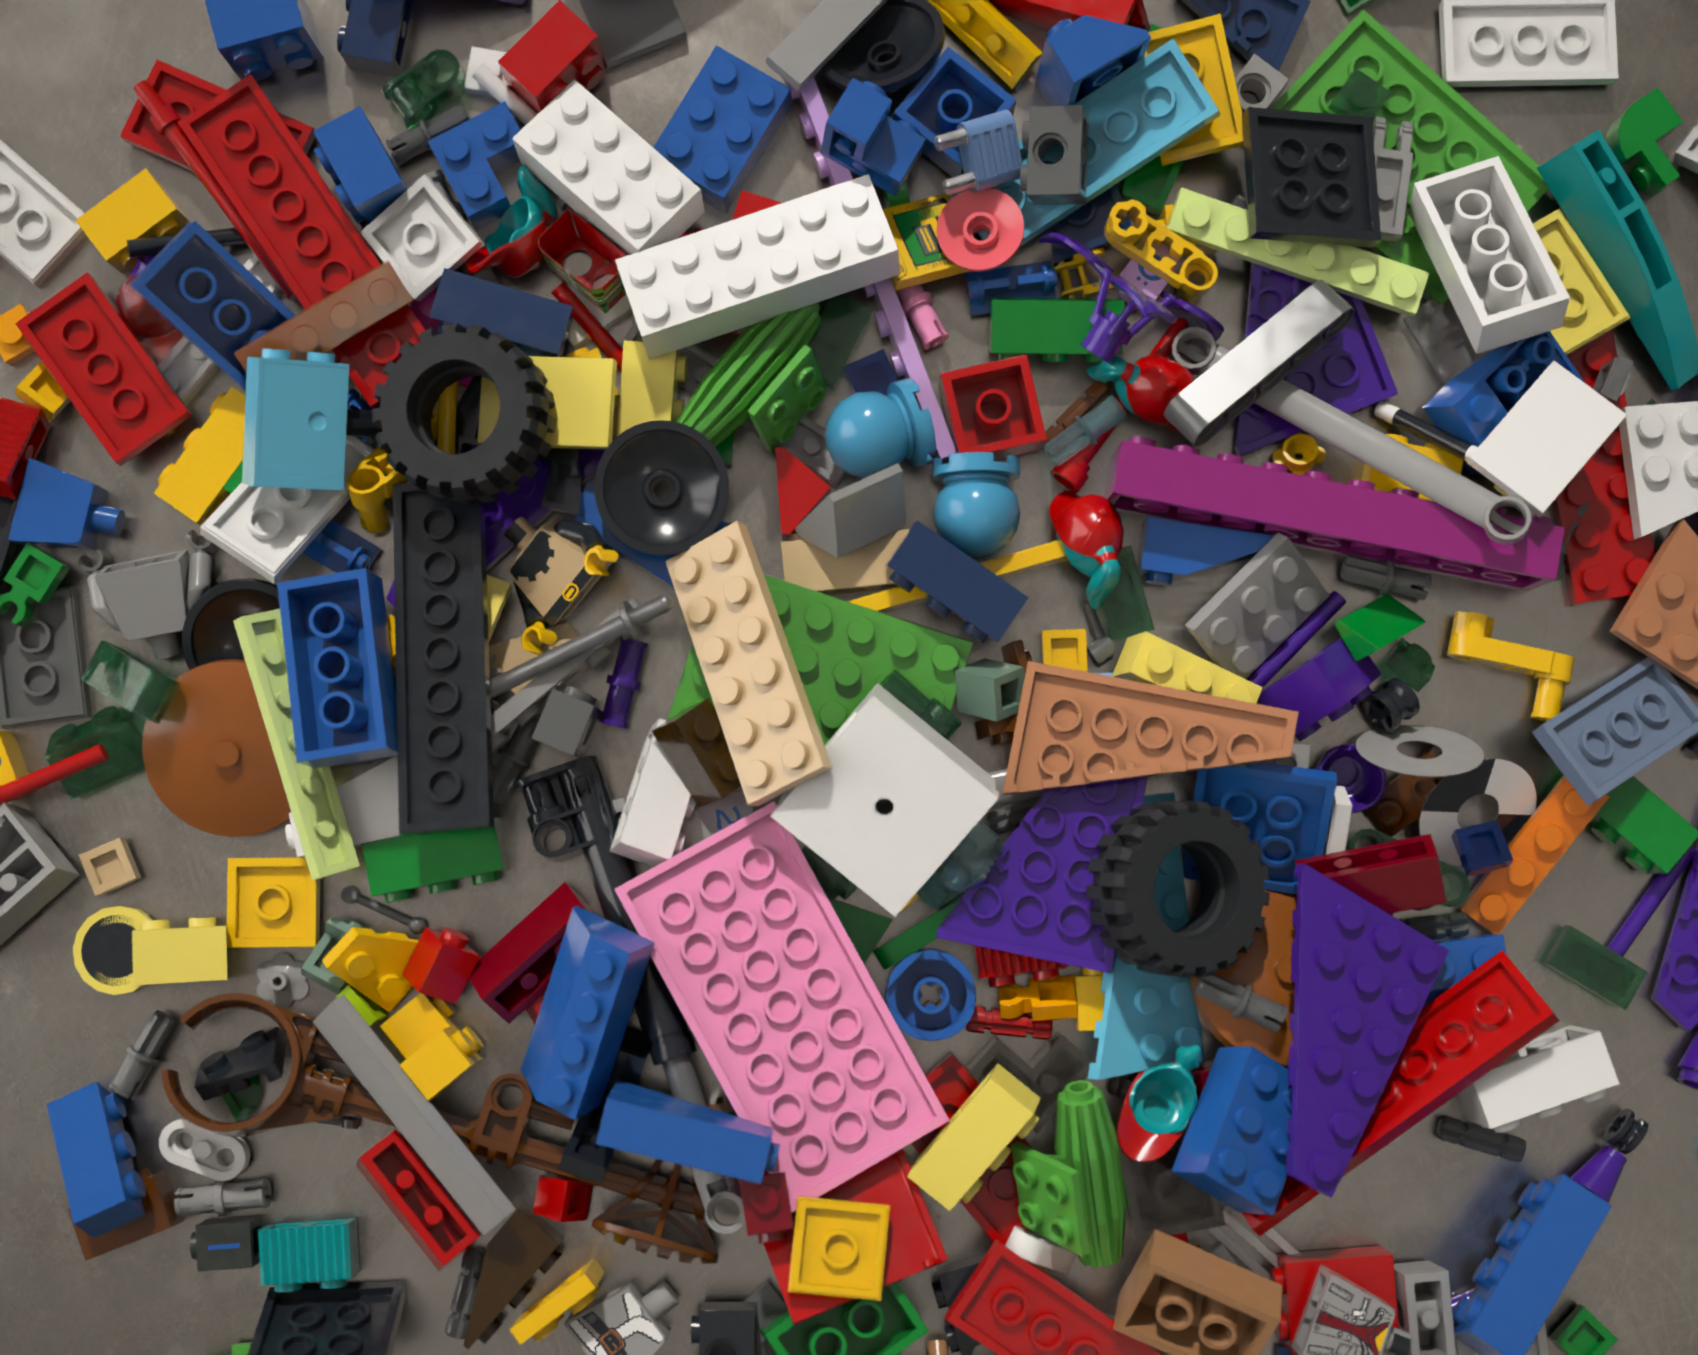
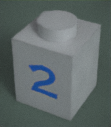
M744 792L730 793L721 800L699 807L703 840L763 807V804L759 806L748 805Z

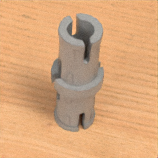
M267 1178L230 1183L227 1180L216 1181L214 1185L178 1188L175 1196L182 1197V1199H174L175 1212L179 1218L207 1213H218V1216L221 1217L230 1215L234 1210L268 1208L271 1200L265 1199V1197H272L270 1182Z

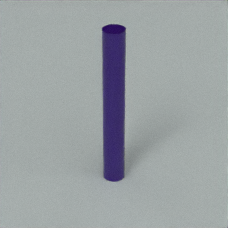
M1333 591L1246 680L1264 687L1346 604L1343 596Z
M1690 846L1668 874L1657 875L1606 948L1607 951L1620 959L1623 958L1697 851L1695 848Z

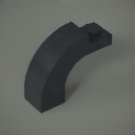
M627 1026L601 1106L578 1119L562 1155L559 1169L573 1173L583 1179L603 1183L618 1149L596 1144L607 1097L617 1080L641 1086L650 1058L649 1043L646 1044L641 1030Z

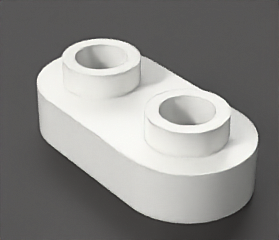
M185 1118L169 1123L162 1130L159 1137V1149L167 1161L217 1181H227L239 1176L245 1171L250 1161L249 1147L241 1137L213 1133L189 1122ZM183 1132L189 1133L192 1136L193 1143L190 1148H185L180 1142ZM224 1148L233 1151L234 1161L232 1164H227L222 1160L221 1153Z

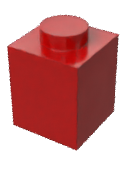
M425 927L402 975L419 993L457 1004L480 956L467 944L469 938L461 932L445 927L443 932Z

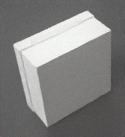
M877 683L824 745L832 769L785 792L781 796L779 804L773 810L771 817L896 917L999 799V792L996 791V779Z

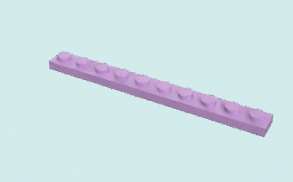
M814 77L799 92L784 80L785 85L791 88L792 100L798 98L803 113L798 114L804 136L806 139L813 137L818 152L813 154V158L821 179L828 177L831 186L853 180L849 169L820 153L825 125L829 115ZM891 278L864 286L862 289L867 298L874 296L879 309L878 312L873 313L878 331L882 338L889 336L894 351L889 353V358L896 377L904 376L905 379H913L920 388L919 393L913 394L919 409L929 408L935 430L936 451L929 452L928 454L931 457L934 456L935 458L942 459V462L947 464L949 463V454L957 453Z

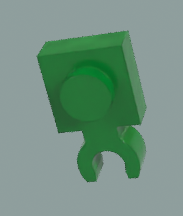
M27 542L3 579L11 584L13 588L10 593L0 596V614L5 615L9 608L16 604L18 611L13 617L12 623L22 627L27 625L33 616V602L36 600L47 605L70 567L37 546Z

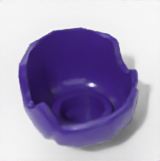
M1342 743L1339 746L1332 747L1324 753L1316 765V770L1337 772L1336 786L1345 787L1352 804L1351 813H1359L1375 806L1385 792L1386 773L1384 768L1364 759L1358 753L1355 744Z

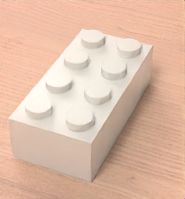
M575 79L512 138L520 162L526 165L529 171L598 232L622 250L626 256L678 239L705 213L701 189Z
M1499 156L1414 183L1409 211L1410 217L1476 354L1562 327L1570 297Z

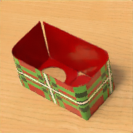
M567 209L540 236L538 246L547 266L606 314L626 294L615 262L616 259L626 255L571 211L574 220L573 224ZM543 243L546 245V253L541 249ZM583 250L591 256L592 265L587 273L581 276H573L562 267L564 257L571 251ZM605 274L614 275L603 287L592 289L595 280Z

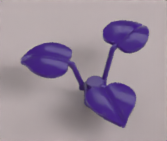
M1048 233L1042 235L1038 241L1040 243L1059 244L1080 253L1101 276L1102 281L1094 312L1088 320L1093 326L1081 343V346L1108 364L1112 362L1122 345L1127 346L1131 338L1156 316L1174 324L1177 318L1167 308H1174L1188 313L1204 329L1212 334L1215 342L1222 336L1224 332L1222 324L1212 315L1187 300L1163 290L1160 296L1164 299L1158 302L1150 296H1144L1142 291L1125 280L1117 277H1112L1111 279L1114 270L1077 240L1059 233ZM1109 283L1132 298L1120 316L1110 310L1107 311L1104 317L1101 316ZM1136 306H1138L1143 317L1128 329L1131 324L1126 320Z

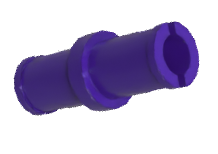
M621 637L613 674H608L606 683L610 684L599 722L627 729V721L635 691H640L642 684L638 682L648 643L634 639L624 640Z

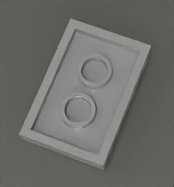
M1277 533L1185 626L1215 665L1247 679L1330 595L1290 539Z

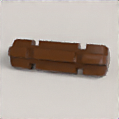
M1094 381L1084 391L1086 396L1084 398L1079 396L1056 420L1058 425L1055 428L1051 425L1045 431L1047 437L1045 447L1049 451L1059 454L1070 443L1068 438L1071 436L1074 439L1098 415V411H1096L1098 407L1104 409L1113 399L1114 395L1107 385Z

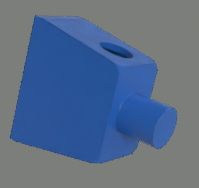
M28 459L8 540L23 546L28 542L38 548L93 550L96 545L98 532L116 536L120 535L125 523L124 510L105 506L108 493L107 490L37 460Z

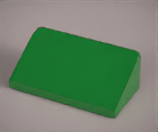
M1385 594L1334 624L1354 660L1357 662L1426 622L1421 616L1389 594Z

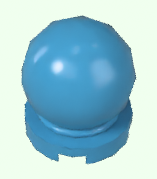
M906 378L890 383L887 388V396L875 391L856 392L837 403L826 421L825 443L833 462L843 472L859 478H866L897 463L900 465L903 459L911 467H919L933 462L928 453L936 451L935 430L929 408L919 409L913 394L919 393L920 388L913 379Z
M994 452L949 454V463L947 464L942 462L940 458H934L933 479L943 482L945 485L937 495L933 514L937 534L972 558L994 555L1007 546L1018 530L1021 514L1018 497L1008 485L1010 481L1017 480L1020 477V458L1015 455L1007 456V463L994 461Z

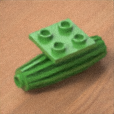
M818 303L794 311H788L776 317L747 326L702 378L676 422L697 430L709 439L715 447L749 418H751L765 448L771 453L775 451V447L790 440L796 431L799 421L808 411H813L819 406L824 398L825 391L828 389L812 349L807 346L821 323V317L818 315L820 310Z
M1074 1081L1067 1084L1063 1092H1059L1057 1097L1056 1155H1044L1020 1142L1011 1145L1014 1163L1013 1175L1016 1180L1019 1199L1018 1212L1023 1226L1076 1253L1083 1265H1089L1091 1268H1105L1111 1264L1115 1265L1118 1263V1260L1123 1258L1126 1197L1120 1149L1103 1091L1097 1086L1093 1087V1084L1089 1081Z

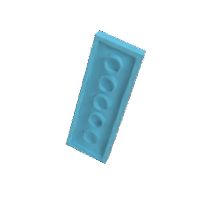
M1171 39L1074 104L1083 105L1089 115L1086 203L1220 116L1217 106L1174 39ZM1021 139L1019 147L1022 164L1028 165V148L1023 147ZM1053 147L1049 149L1044 156V163L1051 165L1059 162L1064 155V148ZM1020 179L991 187L1009 195L1019 206L1024 220V237L1021 246L1085 205H1034L1028 198L1027 192H1022ZM986 230L978 231L982 240L987 239L990 235Z

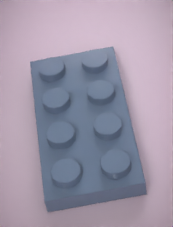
M1647 657L1539 726L1532 734L1586 805L1589 806L1698 733V708L1670 672Z

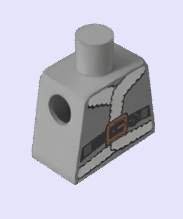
M630 1281L592 1301L576 1314L571 1313L564 1325L586 1355H654L670 1334V1329L662 1317L680 1302L674 1291L665 1281L647 1295L642 1293L634 1281Z

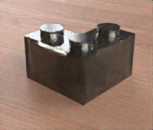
M1057 1031L1029 1064L994 1035L966 1069L968 1073L981 1083L998 1063L1038 1095L1040 1101L1034 1114L1039 1119L1031 1129L1037 1134L1057 1112L1059 1092L1062 1093L1066 1085L1071 1082L1085 1080L1088 1076L1090 1063L1093 1062Z

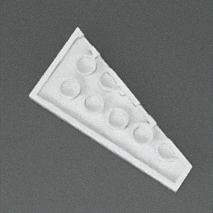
M1698 401L1621 408L1627 414L1619 424L1634 540L1698 512Z

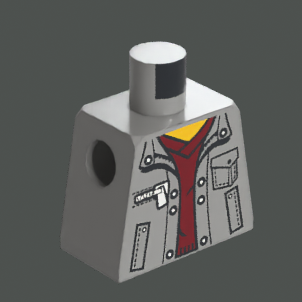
M1320 1265L1291 1347L1298 1355H1381L1382 1352L1388 1355H1407L1411 1345V1334L1392 1326L1396 1310L1387 1302L1330 1268Z

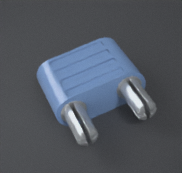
M1007 109L959 123L957 130L938 135L934 138V142L939 143L935 144V148L938 151L959 146L964 174L943 181L942 186L946 187L943 188V191L947 195L967 189L975 193L1020 179V171L1023 164L1016 124L1012 113Z

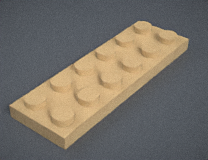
M735 521L691 546L689 550L681 552L665 561L747 804L759 806L832 769L746 524Z

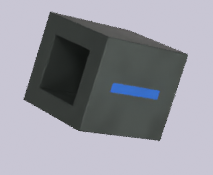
M261 1215L212 1218L195 1226L196 1232H193L190 1238V1253L193 1260L197 1259V1272L252 1268L260 1263L258 1230L262 1228Z

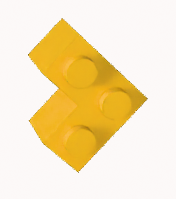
M419 993L380 1027L406 1058L399 1066L429 1101L444 1093L485 1059L484 1055L480 1052V1049L484 1046L471 1028L466 1026L462 1029L451 1015L456 1011L450 1002Z

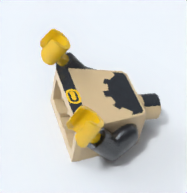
M520 517L506 530L504 536L521 551L509 566L508 573L514 580V586L527 629L523 632L521 639L524 650L541 655L543 654L541 643L550 646L555 644L557 635L555 632L547 629L548 625L553 626L569 617L600 577H609L608 567L612 562H617L618 553L614 550H608L599 531L591 523L570 519H555L536 530L523 517Z

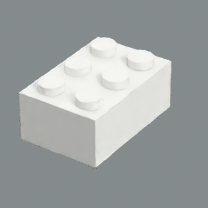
M1570 1025L1535 1038L1456 1096L1465 1120L1481 1125L1483 1128H1494L1496 1133H1501L1521 1126V1118L1537 1114L1538 1118L1558 1114L1565 1110L1564 1103L1578 1098L1581 1103L1601 1099L1607 1096V1088L1620 1083L1601 1032Z

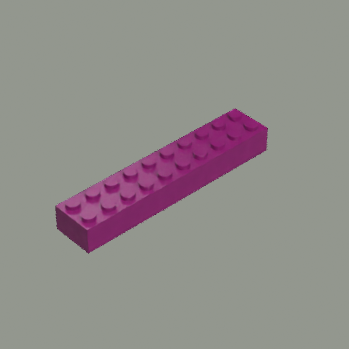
M1138 436L1130 437V441L1122 440L1111 459L1104 497L1117 510L1161 519L1273 536L1280 533L1288 537L1293 545L1352 555L1384 563L1390 560L1399 566L1526 591L1552 582L1557 577L1565 527L1552 525L1551 518L1546 516L1539 518L1535 514H1531V524L1526 536L1515 544L1501 545L1492 541L1487 536L1484 528L1435 501L1419 499L1420 493L1410 489L1395 488L1392 490V493L1375 490L1376 485L1374 483L1364 480H1349L1348 484L1331 481L1332 476L1323 472L1306 471L1304 476L1287 473L1288 467L1282 464L1264 462L1261 463V467L1243 464L1244 458L1240 456L1218 454L1216 459L1201 456L1200 450L1195 447L1175 445L1173 450L1156 447L1157 442L1153 439ZM1501 507L1494 510L1507 521L1519 526H1525L1524 517L1521 519L1507 516V510ZM1489 520L1497 532L1505 535L1512 534Z

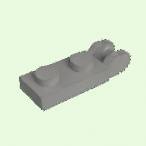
M1376 117L1373 120L1372 128L1381 240L1398 242L1403 233L1413 153L1410 152L1413 124L1412 122L1402 121L1396 133L1397 142L1395 150L1384 149V137L1387 129L1386 118Z

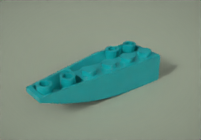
M1597 130L1542 164L1537 170L1567 217L1568 222L1631 317L1628 320L1635 329L1637 336L1641 339L1658 367L1659 372L1673 391L1698 374V344L1681 284L1665 244L1645 204L1600 130Z

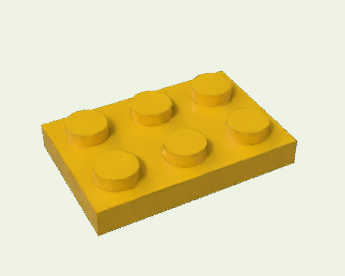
M1221 14L1148 32L1151 40L1144 57L1171 39H1174L1220 112L1219 117L1160 155L1162 166L1244 146L1242 109Z

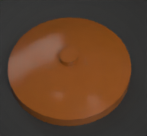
M240 659L212 661L187 671L171 682L154 702L144 726L142 739L145 770L155 793L163 804L185 823L204 832L220 836L239 837L255 835L268 831L289 819L291 809L246 661Z
M1265 890V892H1270L1269 906L1263 905L1261 916L1266 917L1261 932L1254 931L1251 936L1255 940L1254 944L1246 954L1236 953L1238 957L1237 963L1228 969L1218 968L1215 974L1242 987L1245 984H1249L1252 986L1251 991L1287 1006L1288 1010L1284 1022L1278 1021L1277 1023L1281 1026L1277 1033H1273L1269 1029L1242 1016H1239L1237 1019L1231 1016L1232 1011L1198 996L1195 993V987L1199 977L1192 976L1190 986L1201 1018L1213 1035L1224 1046H1252L1282 1066L1289 1067V1046L1293 1039L1290 1030V1013H1294L1295 981H1291L1292 942L1295 938L1292 918L1293 910H1297V895Z

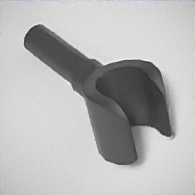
M1086 604L1083 608L1092 634L1096 641L1087 646V653L1097 667H1101L1113 659L1115 646L1111 638L1102 629L1096 610L1090 604Z

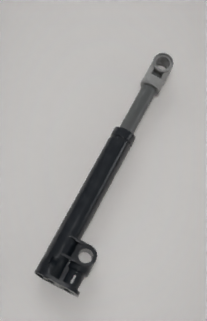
M596 755L581 757L529 775L513 783L515 792H523L530 813L527 822L536 851L552 862H563L584 855L604 918L638 934L614 891L615 888L638 875L632 859L610 852L619 819L598 757ZM538 791H540L544 806H542ZM555 829L563 830L566 835L563 847L557 851L546 850L544 839L548 832ZM650 957L634 1008L646 1044L649 1043V1053L653 1065L662 1064L673 1097L707 1107L690 1054L697 1050L692 1035L688 1033L687 1029H689V1026ZM692 1167L691 1171L709 1226L722 1234L733 1233L740 1229L745 1222L738 1178ZM727 1198L737 1203L740 1215L735 1223L726 1225L717 1220L714 1209L717 1202L721 1199Z

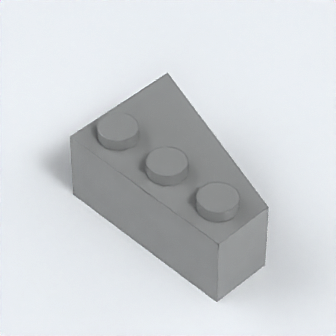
M3 803L0 807V945L80 875L28 810L7 803Z

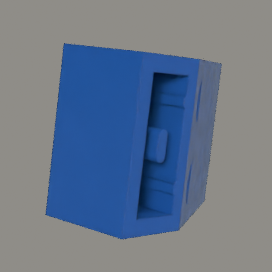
M1548 331L1495 348L1453 377L1423 406V409L1436 427L1479 447L1553 360L1584 382V380L1552 333ZM1463 460V465L1470 474H1481Z

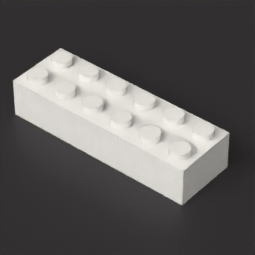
M869 174L615 260L649 360L776 317L779 314L794 311L900 275L898 248Z

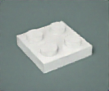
M423 175L360 232L382 261L386 262L388 260L406 290L414 300L419 302L439 285L444 268L455 271L484 245L482 240L436 184L426 175Z

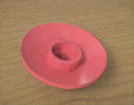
M988 188L975 193L969 189L960 192L944 206L937 222V239L943 254L954 265L969 271H989L1004 265L1016 254L1024 237V220L1019 206L1009 195L994 188ZM980 230H986L990 233L989 237L985 240L978 241L974 238L975 234Z

